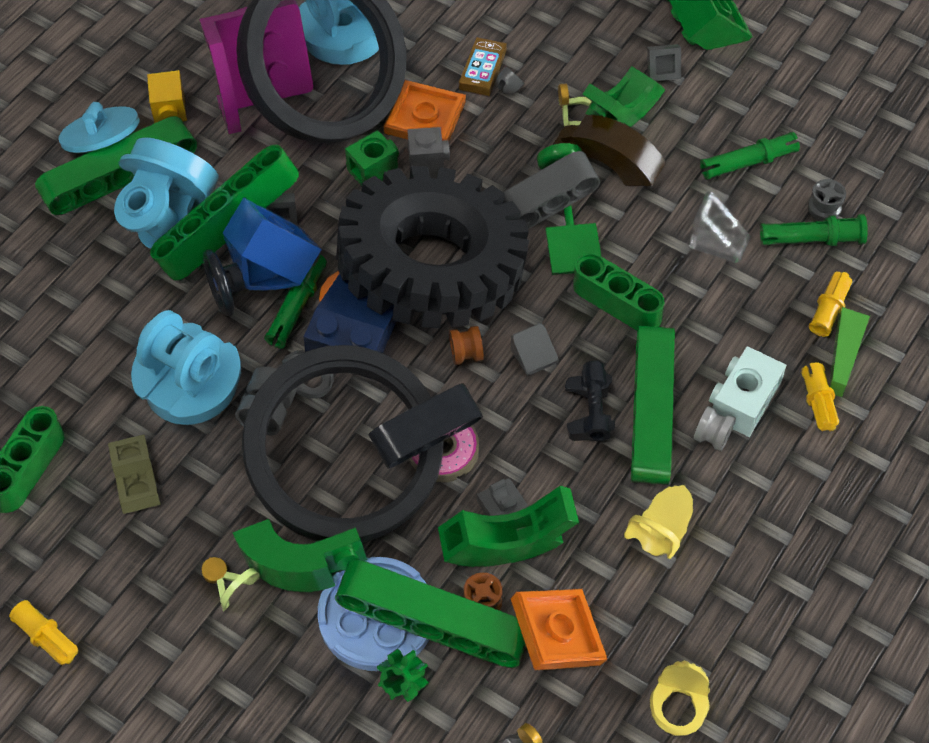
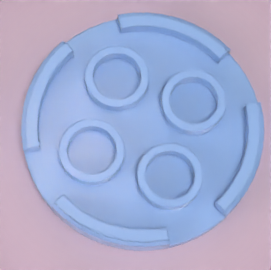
M370 557L365 561L426 583L417 570L402 561L387 557ZM345 570L340 573L336 572L332 576L335 586L324 589L319 599L318 623L325 644L338 659L358 669L379 671L377 666L383 661L388 660L387 655L396 649H399L403 656L412 650L416 651L417 656L424 649L429 641L428 639L341 607L335 601V595Z

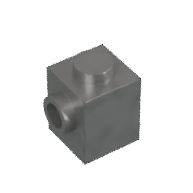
M441 127L407 129L410 169L411 166H428L430 178L437 179L439 167L444 168V160H450L449 141L442 140Z

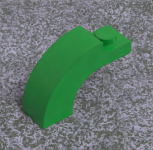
M631 66L623 79L609 91L603 92L589 83L582 94L592 101L585 114L608 117L631 127L651 110L665 92V89L658 82Z
M270 519L232 532L248 566L254 568L260 574V578L268 584L288 591L313 592L334 587L335 583L331 573L345 570L348 562L351 560H368L356 527L311 544H294L285 541L276 534Z

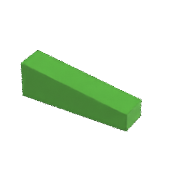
M844 307L841 309L837 323L829 387L839 397H842L870 318L868 315Z

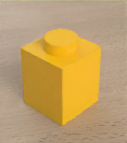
M180 70L147 74L149 102L154 123L172 116H177L182 121H187L185 94Z

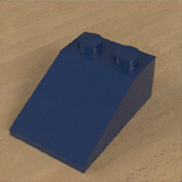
M339 273L317 306L304 334L305 352L325 346L352 345L383 353L396 324V321L392 320L394 305L390 306L380 315L367 307L368 295L357 299L348 289L349 280H342Z

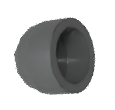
M507 66L499 73L496 80L497 88L503 89V94H514L525 84Z

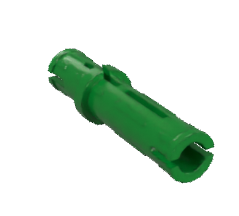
M789 132L770 140L762 138L757 140L756 144L707 159H701L700 169L714 166L713 169L702 172V175L706 180L760 162L763 164L771 163L776 157L798 152L800 150L799 142L786 145V143L796 140L798 137L796 133Z
M320 255L316 265H312L301 285L291 287L281 308L264 336L265 341L269 345H272L276 335L280 334L275 348L282 349L286 346V342L308 298L314 296L317 290L316 282L327 265V260L322 255Z

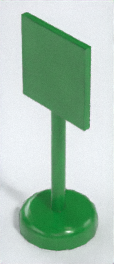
M571 143L548 146L537 155L539 169L542 170L573 152H582V149L578 145ZM572 205L564 208L566 226L545 228L552 275L574 273L575 261L582 254L595 253L601 256L596 223L574 225Z

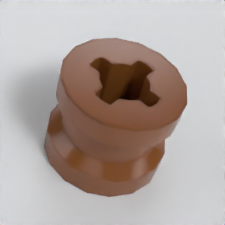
M477 325L470 326L467 331L462 332L457 329L449 330V341L454 365L462 364L468 359H473L476 362L483 361V345Z
M476 573L465 582L464 598L477 603L481 600L489 599L490 602L486 601L480 604L500 611L502 608V585L499 579L492 574Z

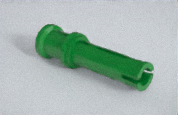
M858 214L856 218L837 219L833 215L828 216L824 221L778 224L761 223L760 225L762 230L760 231L761 245L825 242L827 245L836 246L838 242L854 241L861 245L866 244L868 235L865 214Z

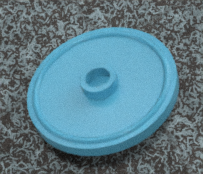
M92 102L82 117L73 121L62 130L59 135V142L62 149L68 152L80 153L101 149L131 134L137 128L140 119L133 108L120 106L103 109L99 102Z

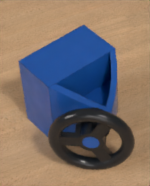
M243 197L223 231L233 264L222 267L216 253L211 249H207L203 252V265L212 295L219 310L224 316L230 317L234 313L232 293L244 290L245 288L248 290H277L300 286L322 249L301 227Z

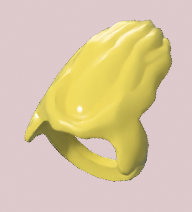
M685 485L668 487L659 492L642 516L634 515L629 520L624 537L626 539L637 538L644 551L654 556L667 554V559H671L680 547V542L687 531L692 517L693 498Z
M685 660L682 662L677 661L673 665L665 667L658 677L659 683L651 693L650 709L656 724L661 729L675 736H685L696 732L702 726L710 707L708 699L710 692L709 679L704 670L694 663L690 664ZM673 692L683 693L692 698L695 717L692 722L685 726L671 724L663 716V702Z

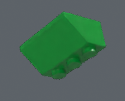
M668 0L673 7L670 10L672 15L683 27L681 31L683 37L691 45L698 44L706 50L746 42L753 37L733 0Z

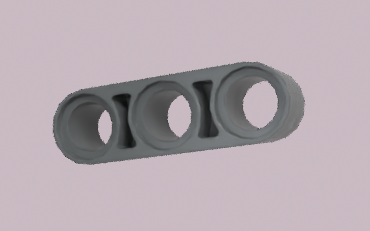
M577 151L568 154L506 190L503 203L513 201L521 211L519 220H525L529 229L591 194L599 187L600 179L586 154Z

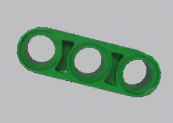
M585 253L576 259L573 277V289L576 294L638 331V326H660L664 309V297L660 291L595 253Z
M38 406L30 409L0 451V490L4 487H9L0 492V512H13L22 506L63 444L64 432L56 413L50 407ZM25 457H29L28 459H26V460H24V461H20L21 459H23V458H25Z

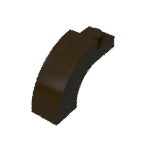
M586 115L580 125L565 126L553 143V145L560 143L578 145L588 158L601 161L612 168L625 186H652L666 164L655 146L639 132L617 120L598 115Z

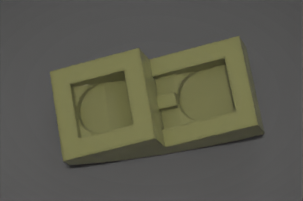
M145 434L108 443L123 514L161 505Z

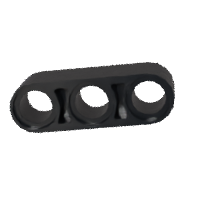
M461 383L379 425L368 435L387 469L474 425L483 418V415L466 385Z

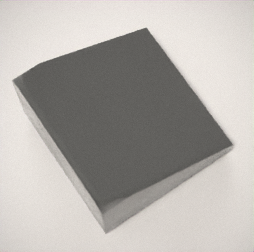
M538 323L511 336V351L527 376L559 363L550 337L542 323Z

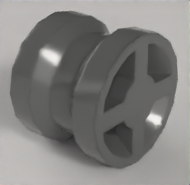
M823 179L816 182L808 203L809 214L818 221H824L825 218L833 215L838 218L846 198L845 187L832 179Z

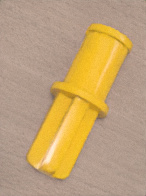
M836 271L833 273L825 293L818 297L817 302L819 306L809 324V330L812 333L822 337H827L831 333L838 313L841 312L842 307L845 308L844 300L852 284V279L847 272L841 273Z
M817 362L810 363L813 374H810L807 365L801 370L808 391L806 401L808 405L812 406L818 429L821 431H833L839 424L833 402L836 396L835 392L828 385L824 365Z
M28 600L19 602L9 614L10 620L30 637V642L33 646L42 647L61 665L69 664L74 660L78 653V648L57 629L58 624L55 620H47Z

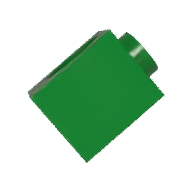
M378 130L345 148L347 170L361 186L364 181L373 176L383 181L385 171L398 168L397 157H399V151L392 140H387Z

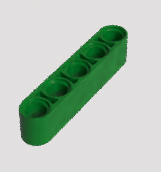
M177 116L168 117L134 132L112 145L89 152L43 173L36 180L35 188L52 214H66L125 187L133 180L135 175L130 171L122 169L119 166L121 156L131 154L137 139L154 138L166 141L191 153L195 152L197 141L181 118Z
M270 145L264 148L161 236L150 250L151 257L170 279H184L203 263V252L205 250L211 249L216 252L226 243L223 231L243 197L266 209L297 181L299 177L298 169L281 146Z
M638 326L631 482L669 485L675 328Z
M351 560L348 562L335 595V601L349 611L499 666L514 668L520 665L526 644L517 617L362 560Z

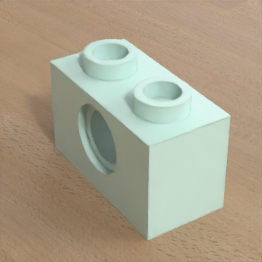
M747 346L740 358L736 356L732 358L725 373V376L728 377L724 384L719 382L716 384L709 402L713 403V408L717 414L721 416L731 415L736 418L733 430L750 437L780 387L787 365Z

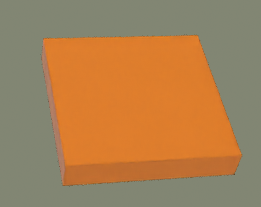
M405 80L398 99L384 124V134L408 140L407 129L441 127L442 140L449 141L466 103V95Z
M582 589L516 592L511 597L534 671L601 666L607 660Z

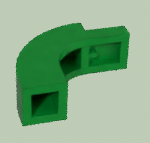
M558 486L534 504L514 513L489 516L462 510L439 526L438 532L444 562L462 566L487 567L527 560L563 544L562 534L577 525L579 520L571 489Z

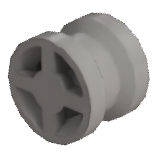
M708 406L698 423L693 439L700 443L704 441L712 443L714 449L722 451L732 432L736 418L731 415L721 416L717 414L714 408Z

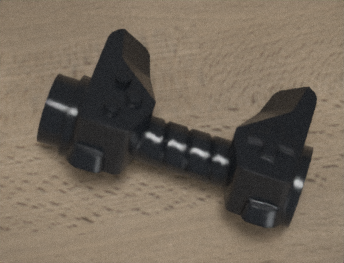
M586 362L583 365L581 376L569 377L566 380L565 391L575 392L588 398L589 416L567 423L568 436L572 441H603L610 439L611 433L615 429V421L611 420L610 415L603 413L602 398L608 396L612 376L606 373L602 362Z

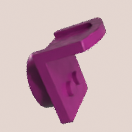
M283 0L275 7L267 22L263 38L265 68L273 87L281 98L309 93L313 90L301 14L295 0ZM247 7L199 19L211 54L220 95H216L228 134L242 132L238 108L253 105L243 86L236 54L238 30Z

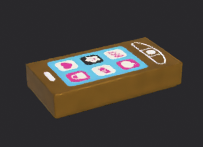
M476 37L459 81V90L490 96L506 54L507 43Z

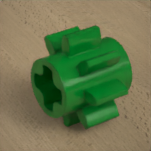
M396 649L387 655L388 660L383 661L377 666V669L382 672L378 686L382 687L390 695L391 700L403 694L404 699L409 702L418 695V691L428 685L429 682L423 678L425 668L428 665L416 656V651L412 650L403 656L401 651Z

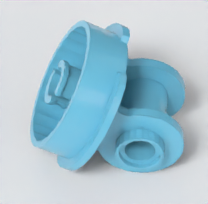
M306 0V2L300 5L299 9L306 47L317 59L331 64H353L371 57L379 50L372 26L364 14L351 1Z
M139 138L131 154L121 156L119 166L122 169L132 172L135 176L122 189L116 199L114 207L116 220L126 230L138 232L141 242L151 249L161 236L184 218L192 208L198 206L213 193L219 175L210 164L186 149L154 138Z
M166 310L147 323L140 334L131 372L132 385L136 395L142 400L146 399L150 408L162 419L181 425L198 424L220 414L232 401L240 379L241 361L237 348L230 342L224 343L216 335L203 331L202 327L198 324H183L179 314Z

